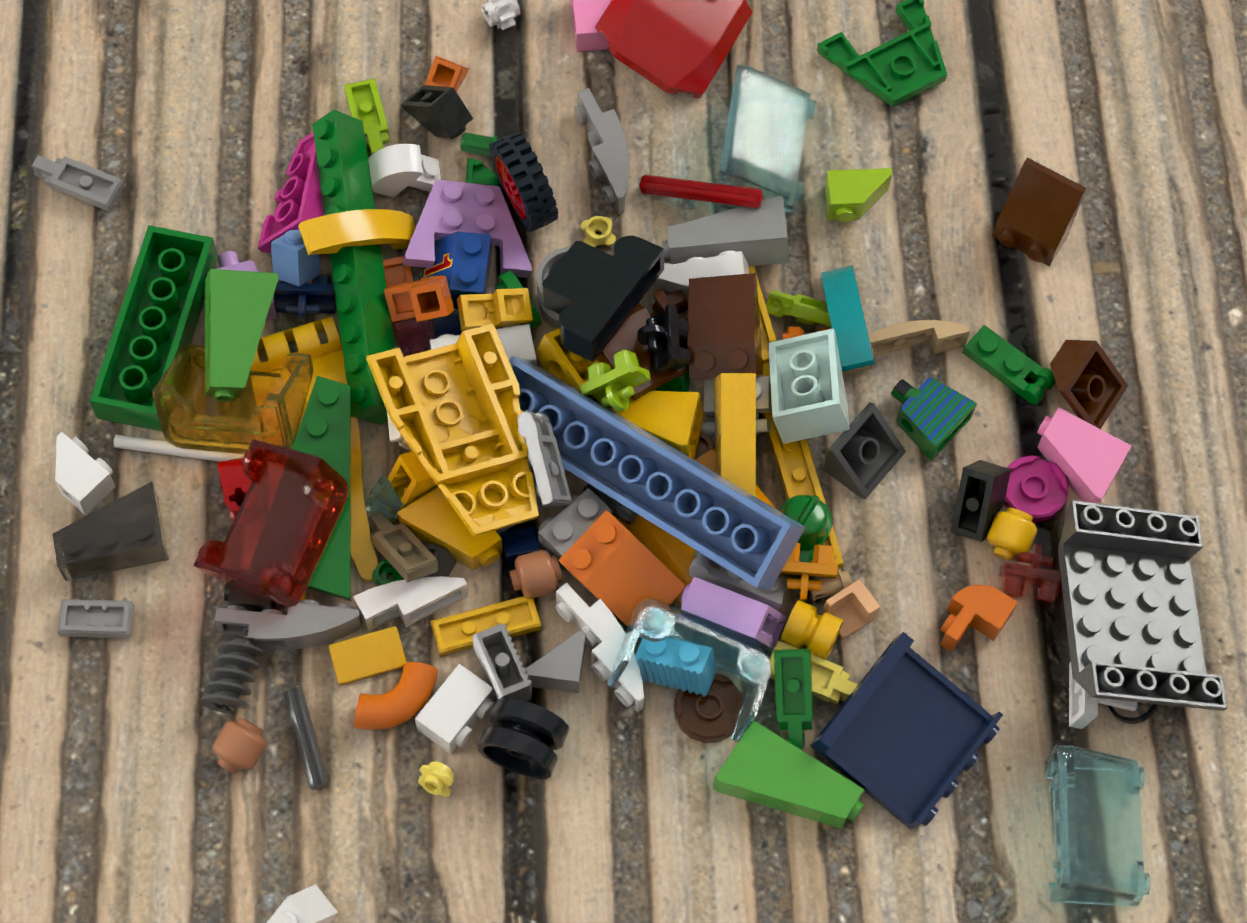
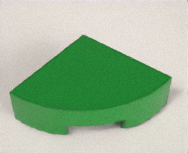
M467 158L466 183L498 186L497 177L479 160Z

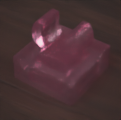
M415 317L395 323L401 351L404 356L431 350L430 339H434L429 319L417 322Z

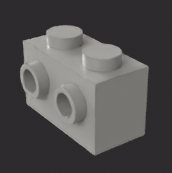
M589 488L581 495L578 493L574 494L571 497V503L565 505L564 510L556 517L551 515L543 521L538 532L540 550L548 551L550 556L556 555L559 560L606 509L613 515V510ZM559 562L560 569L563 571L565 567Z

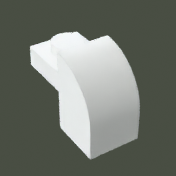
M395 144L378 150L368 158L372 190L377 194L394 198L407 186L430 192L435 179L441 180L439 160L421 155L420 145Z

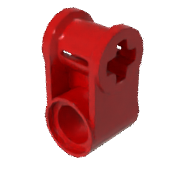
M247 456L217 462L224 502L228 508L231 520L241 526L254 523L260 515V505L253 457Z

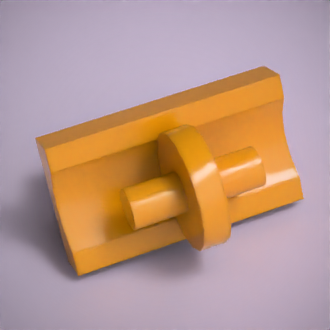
M800 543L795 545L780 574L801 575V579L787 578L786 588L800 590V600H807L808 590H822V581L809 580V576L836 578L838 565H834V550L831 545H814L813 563L799 562Z

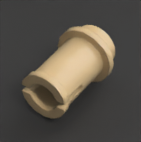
M838 569L836 578L819 577L812 579L822 581V590H808L812 602L833 596L852 584L848 570L841 571V569Z

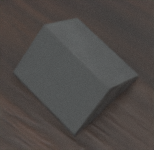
M870 402L849 425L850 430L844 431L828 449L823 468L825 472L863 499L869 496L906 452L875 404Z

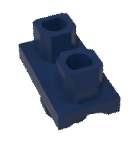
M318 275L312 279V284L305 283L300 287L281 280L277 283L274 292L276 312L298 314L299 324H306L308 315H320V313L335 314L334 284H331L329 275Z

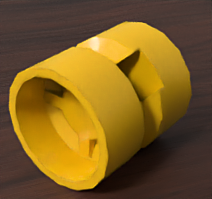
M798 600L785 625L780 641L796 648L804 645L807 649H811V654L827 660L844 620L827 612L818 615L816 607Z

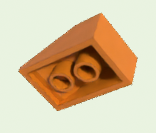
M607 509L558 560L599 600L601 599L608 609L639 638L683 593L686 587L665 564Z

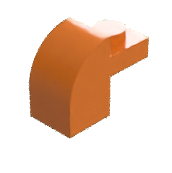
M446 276L424 277L419 281L390 286L384 289L392 322L415 317L418 322L448 316L454 311Z
M971 585L961 589L952 597L947 611L951 614L940 629V631L945 633L940 645L953 652L970 626L994 641L1013 614L1018 602L1000 590L988 585Z

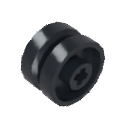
M503 697L497 699L489 716L493 726L484 729L477 745L478 751L494 764L511 772L536 779L551 777L557 763V754L553 750L563 747L569 732L568 724L553 712L525 700Z

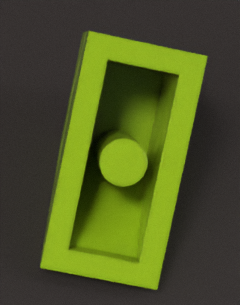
M892 168L827 170L824 184L827 221L850 222L860 219L888 191L892 177Z

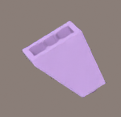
M693 577L691 584L685 587L681 597L682 606L680 609L684 612L773 650L777 641H780L789 619L767 604L697 577Z

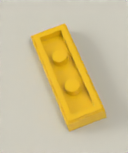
M524 596L430 621L440 657L474 648L473 635L501 623L507 625L510 637L542 630L534 599H527Z

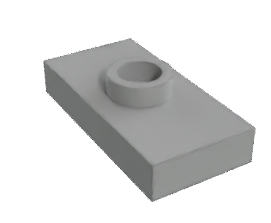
M62 599L58 634L60 637L131 638L134 613L133 601Z

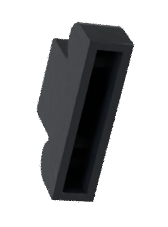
M633 235L624 236L616 241L614 255L603 252L582 241L574 242L562 259L553 263L549 275L542 283L544 306L560 314V337L563 347L574 354L594 362L664 271V248Z

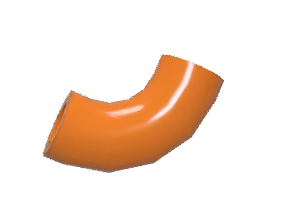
M407 662L403 665L399 683L392 690L383 694L371 695L360 693L355 713V729H391L411 720L428 703L437 681V668L421 662Z

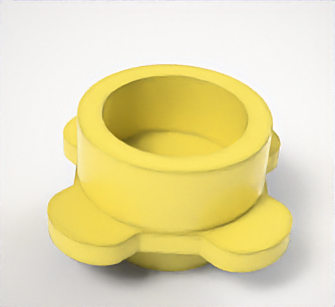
M594 216L589 220H584L581 223V230L585 233L586 237L584 243L593 247L604 244L612 246L616 241V236L611 231L612 220L603 216ZM600 231L601 234L597 235L595 234V232Z
M435 761L430 762L428 765H422L420 768L422 776L418 779L419 784L431 794H440L444 797L450 796L452 791L449 787L453 783V771L445 764Z

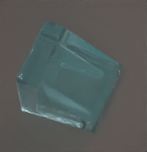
M383 474L371 489L365 503V508L374 515L382 513L394 525L398 517L397 512L401 510L403 503L388 478Z

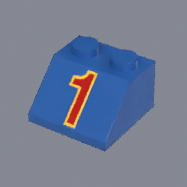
M458 231L434 241L435 262L433 268H423L422 278L439 275L446 276L454 309H458L457 298L460 295L486 294L492 259L491 235Z

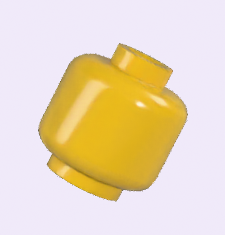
M1008 507L1006 511L996 513L986 536L989 545L995 548L993 554L1008 561H1012L1014 556H1026L1037 534V527L1032 522L1033 517L1026 512Z

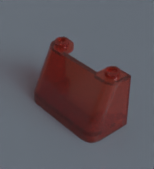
M253 439L242 459L244 474L252 483L224 543L215 539L207 541L199 549L193 566L207 575L265 599L293 607L301 600L348 497V483L321 457Z

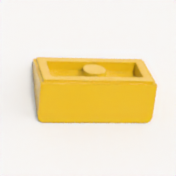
M396 626L328 646L339 686L403 668V665L407 663Z

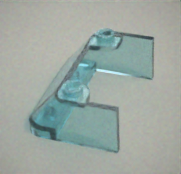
M648 598L640 601L632 613L607 686L612 688L615 686L630 662L638 637L652 642H659L670 637L713 647L716 666L738 675L741 680L749 684L732 736V740L738 742L758 715L771 674V663L763 648L751 640L659 600Z

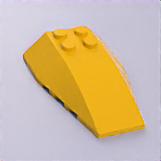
M494 324L462 331L455 344L403 357L400 348H395L366 357L390 420L473 537L538 518L539 512L533 473L530 472L527 456L528 447L527 443H525V438L519 434V425H517L520 413H523V410H520L519 383Z

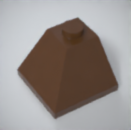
M1066 339L1050 363L1058 390L1078 418L1101 429L1128 387V384L1097 341Z

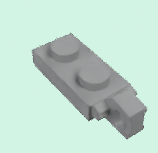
M37 155L32 164L35 172L34 175L44 179V184L51 187V189L110 212L124 188V182L120 178L65 156L63 159L57 158L54 162Z

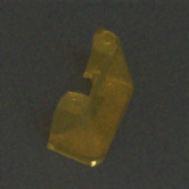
M185 344L152 391L165 439L175 447L183 449L283 457L287 455L293 446L313 376L311 355L288 353L279 364L280 373L250 371L241 396L233 401L221 402L216 401L214 397L205 396V346Z

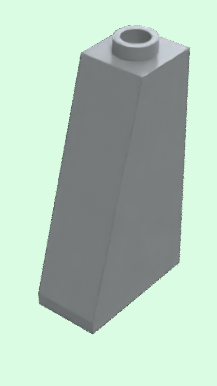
M783 196L763 200L759 208L741 206L667 227L668 241H662L664 261L670 260L672 265L686 262L693 257L708 258L718 256L724 251H742L748 266L789 263L788 234Z

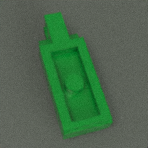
M811 649L774 650L777 722H779L780 730H788V742L799 749H803L805 747V730H812V721H814Z

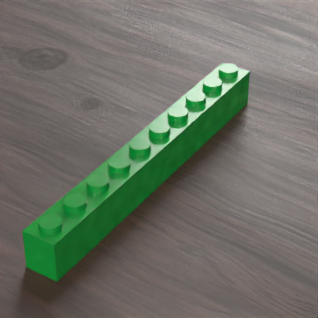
M332 110L312 124L324 215L353 210L375 209L363 121L337 110ZM381 246L342 247L337 253L330 254L346 380L347 385L351 388V417L382 425L388 421L387 410L366 360L368 355L395 349L392 322L384 293L386 281Z

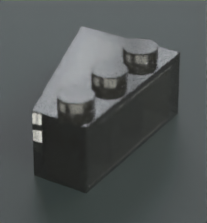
M152 481L52 534L57 566L65 581L169 560L159 498Z

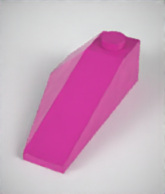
M313 132L299 141L286 171L290 178L283 188L277 191L274 198L278 202L273 216L271 214L266 216L257 248L261 252L271 253V242L289 230H299L298 225L301 222L324 216Z

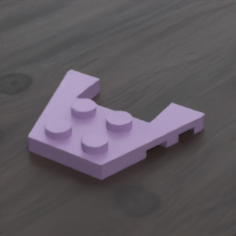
M435 179L406 250L403 266L433 268L435 262L434 240H439L460 231L491 235L492 246L500 247V275L510 270L516 277L530 278L532 266L500 187Z

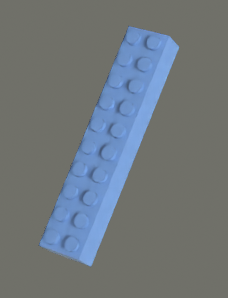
M511 356L509 362L519 383L520 410L543 413L548 416L553 434L556 437L564 469L756 588L772 589L802 535L805 526L611 409L605 408L591 397L581 395V391L533 362Z

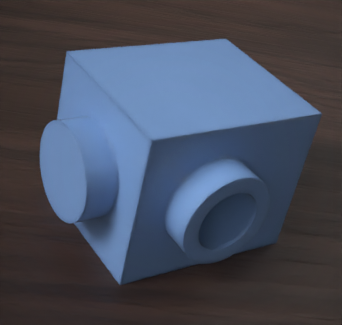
M289 230L271 242L273 273H278V280L300 287L320 275L319 254L308 255L300 230Z

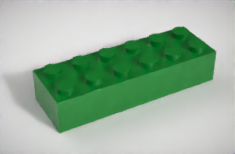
M148 225L90 399L97 419L163 432L205 300V279L209 270L215 269L218 259L212 237Z

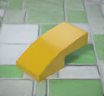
M528 288L496 289L493 294L460 295L457 298L461 331L494 324L495 328L528 323L533 320Z

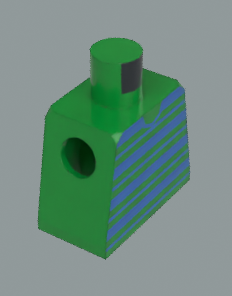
M928 378L918 389H915L902 379L891 391V395L903 404L897 415V424L931 461L972 419L977 403L934 378Z

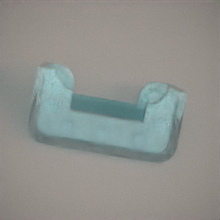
M737 65L718 184L761 189L763 200L783 196L785 212L793 213L795 200L801 201L804 182L798 181L806 121L807 119H813L816 100H810L811 93L750 66Z
M1055 745L1045 761L1046 779H1052L1049 784V791H1053L1055 858L1052 861V869H1055L1056 883L1050 882L1049 884L1050 902L1138 906L1143 899V895H1148L1150 891L1149 873H1144L1140 789H1143L1145 782L1144 768L1138 767L1136 759L1072 745Z

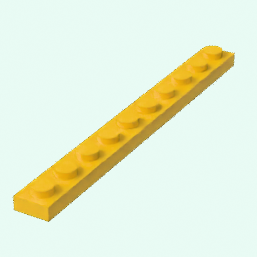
M749 266V274L756 273L754 266ZM757 278L764 374L756 375V377L770 376L768 343L777 340ZM761 413L763 419L770 420V432H767L786 499L788 500L797 495H816L819 497V500L826 504L807 440L783 444L772 418V413ZM832 526L823 545L833 546L834 565H838V569H841L844 562Z

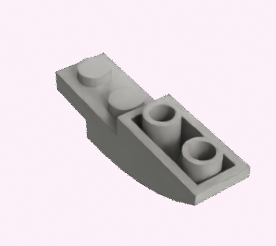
M587 88L577 92V106L574 107V112L579 124H585L588 130L587 137L592 147V159L588 162L590 172L595 180H600L603 186L602 194L607 205L612 204L617 215L624 213L628 189L629 163L625 136L615 110L611 109L602 113L590 89Z
M308 599L300 600L299 603L289 602L287 615H283L281 611L275 609H264L262 612L248 611L243 606L229 605L227 608L217 607L214 619L219 633L247 636L249 640L253 641L256 646L264 651L309 648L340 639L362 627L360 609H355L354 606L345 603L335 604L334 607L324 606Z

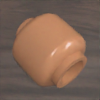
M546 550L518 556L515 559V569L509 571L514 591L521 590L523 596L527 599L554 593L558 589V583L563 581L556 555L550 556Z
M241 717L237 721H227L212 746L214 753L220 757L217 764L235 774L239 768L243 770L252 769L267 744L266 739L262 736L264 730Z

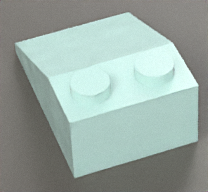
M834 328L768 343L772 418L783 444L850 430L848 403Z

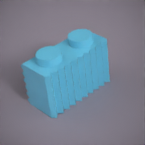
M649 632L644 633L635 655L643 683L649 681L650 684L655 682L656 686L662 684L663 687L668 685L670 689L675 687L676 690L682 689L683 692L688 690L689 693L695 692L696 695L701 693L703 697L708 695L718 667L716 666V659H714L713 647Z

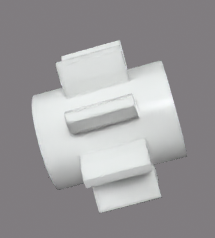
M488 0L489 2L482 4L484 17L491 27L497 25L498 29L505 30L516 25L514 17L520 15L517 0Z

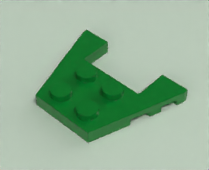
M905 0L897 4L895 12L909 31L862 55H858L842 32L818 43L817 52L891 107H895L946 81L947 71L938 43L934 40L931 31L932 24L929 15H926L924 0Z

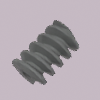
M224 633L222 635L224 642L218 646V653L220 655L216 656L213 661L216 668L212 669L209 673L212 681L208 682L205 686V692L208 695H204L201 698V703L217 712L233 713L235 709L247 708L248 704L239 699V696L251 695V689L243 684L244 682H255L256 677L247 671L248 669H259L260 664L253 660L252 656H263L264 650L246 637L233 633Z

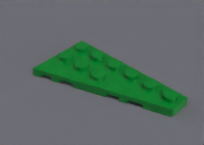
M317 376L249 568L251 571L276 573L279 580L351 601V388L349 385Z

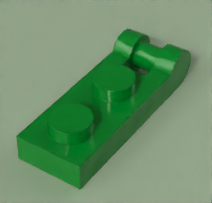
M985 325L981 327L963 348L962 353L1033 405H1037L1044 398L1043 392L1046 389H1051L1056 384L1052 370L1042 368ZM1030 377L1035 380V383L1029 384L1025 380Z

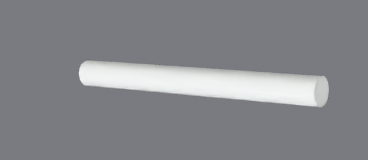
M115 435L113 443L114 448L218 462L251 456V452L124 435Z

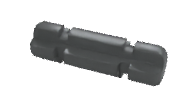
M589 483L583 488V492L588 488L592 490L613 510V514L626 524H633L635 518L639 516V514Z

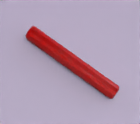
M643 175L639 183V188L643 194L753 208L761 207L763 201L762 190L758 188L654 175Z

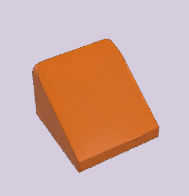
M435 56L424 85L453 87L457 92L469 68Z

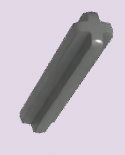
M301 687L285 691L284 696L308 785L311 790H319L328 786V779L305 695Z

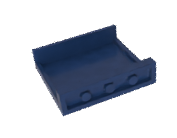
M902 632L892 640L810 746L851 781L863 788L869 796L906 827L913 829L921 824L924 826L928 825L938 812L935 805L942 796L946 799L956 789L959 782L955 778L961 770L968 771L977 761L980 755L976 750L982 742L988 744L998 733L1000 728L996 724L1003 714L1001 712H997L994 715L989 714L911 649L910 646L914 640L905 632Z

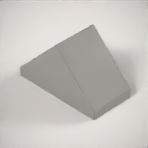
M582 629L526 668V674L529 675V680L532 681V687L579 693L586 634Z

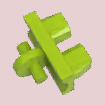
M622 350L614 354L615 369L613 370L610 369V365L603 362L587 367L588 382L580 385L581 395L587 396L591 394L599 402H602L605 408L611 406L617 412H622L629 408V397L634 395L633 388L650 381L651 378L649 370L639 367L636 354L628 350Z

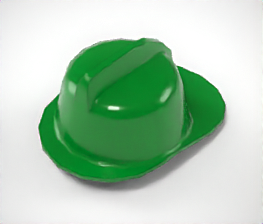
M797 495L789 498L780 507L779 511L805 526L797 542L800 543L799 562L811 563L814 555V545H823L833 525L832 514L827 505L819 500L818 496Z

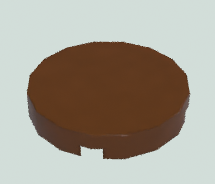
M718 673L714 677L708 695L703 697L701 693L696 695L695 692L689 693L688 690L683 692L682 689H678L674 699V718L679 728L691 739L703 743L720 742L731 737L740 727L745 711L744 697L741 691L738 690L733 681L727 676Z

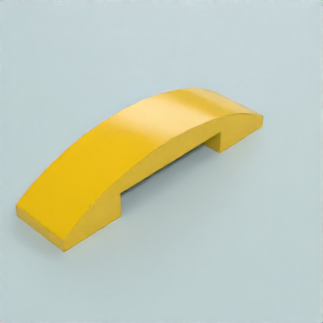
M364 209L312 218L301 222L298 227L308 255L337 253L342 247L391 244L392 250L407 249L416 225L413 216L401 211Z

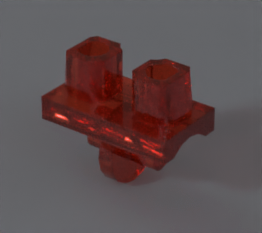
M1034 544L1031 553L1023 552L1018 554L1017 561L1029 563V566L1004 562V565L1000 566L999 576L1003 577V593L1011 597L1022 598L1025 581L1038 583L1036 601L1050 604L1056 602L1060 587L1062 586L1060 571L1039 568V565L1052 567L1053 557L1041 555L1042 545Z

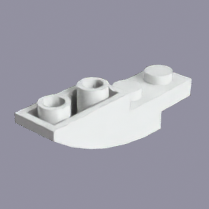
M565 583L556 591L557 605L555 608L566 622L572 621L580 630H583L586 634L585 643L589 647L595 646L591 654V668L596 676L603 682L608 680L616 689L614 693L624 706L629 707L631 705L637 713L640 712L644 705L642 677L636 662L635 653L623 628L601 599L589 607Z

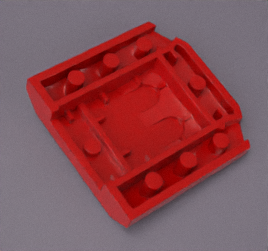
M611 0L595 28L598 33L601 30L610 44L608 49L613 57L666 93L694 94L693 98L700 99L753 12L746 0Z

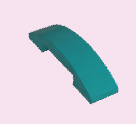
M853 265L822 272V283L832 329L834 328L842 372L875 364Z

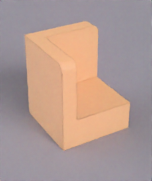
M859 579L827 599L822 614L827 612L844 620L838 635L841 639H845L877 618L880 605Z

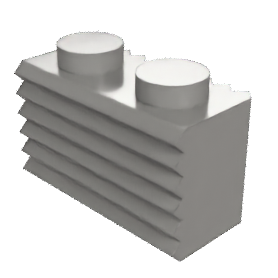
M501 623L473 635V649L489 685L494 689L495 699L503 697L525 701L530 700L532 696V681L529 680V675L526 674V668L523 667L521 656L518 655V650L515 649V643H512V637H510L507 630V625Z

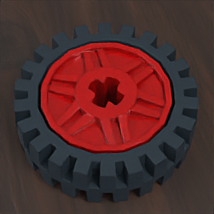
M515 132L489 144L490 158L493 162L494 171L497 173V179L501 183L504 195L506 194L507 201L512 206L515 215L518 216L521 225L528 232H532L558 219V209L556 207V200L552 196V188L548 185L549 181L543 173V167L541 163H538L537 156L534 151L532 152L531 146L526 142L525 137L520 132Z

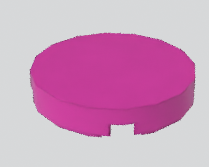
M1031 455L1018 458L1008 465L1007 468L1011 469L1004 502L1006 508L1011 507L1030 514L1033 517L1032 522L1049 520L1060 512L1067 500L1069 485L1064 472L1057 464Z

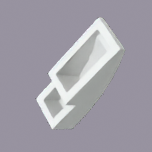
M445 576L422 577L408 583L405 580H398L380 585L353 596L355 608L360 609L362 621L369 632L399 616L405 627H408L468 597V589L464 578Z

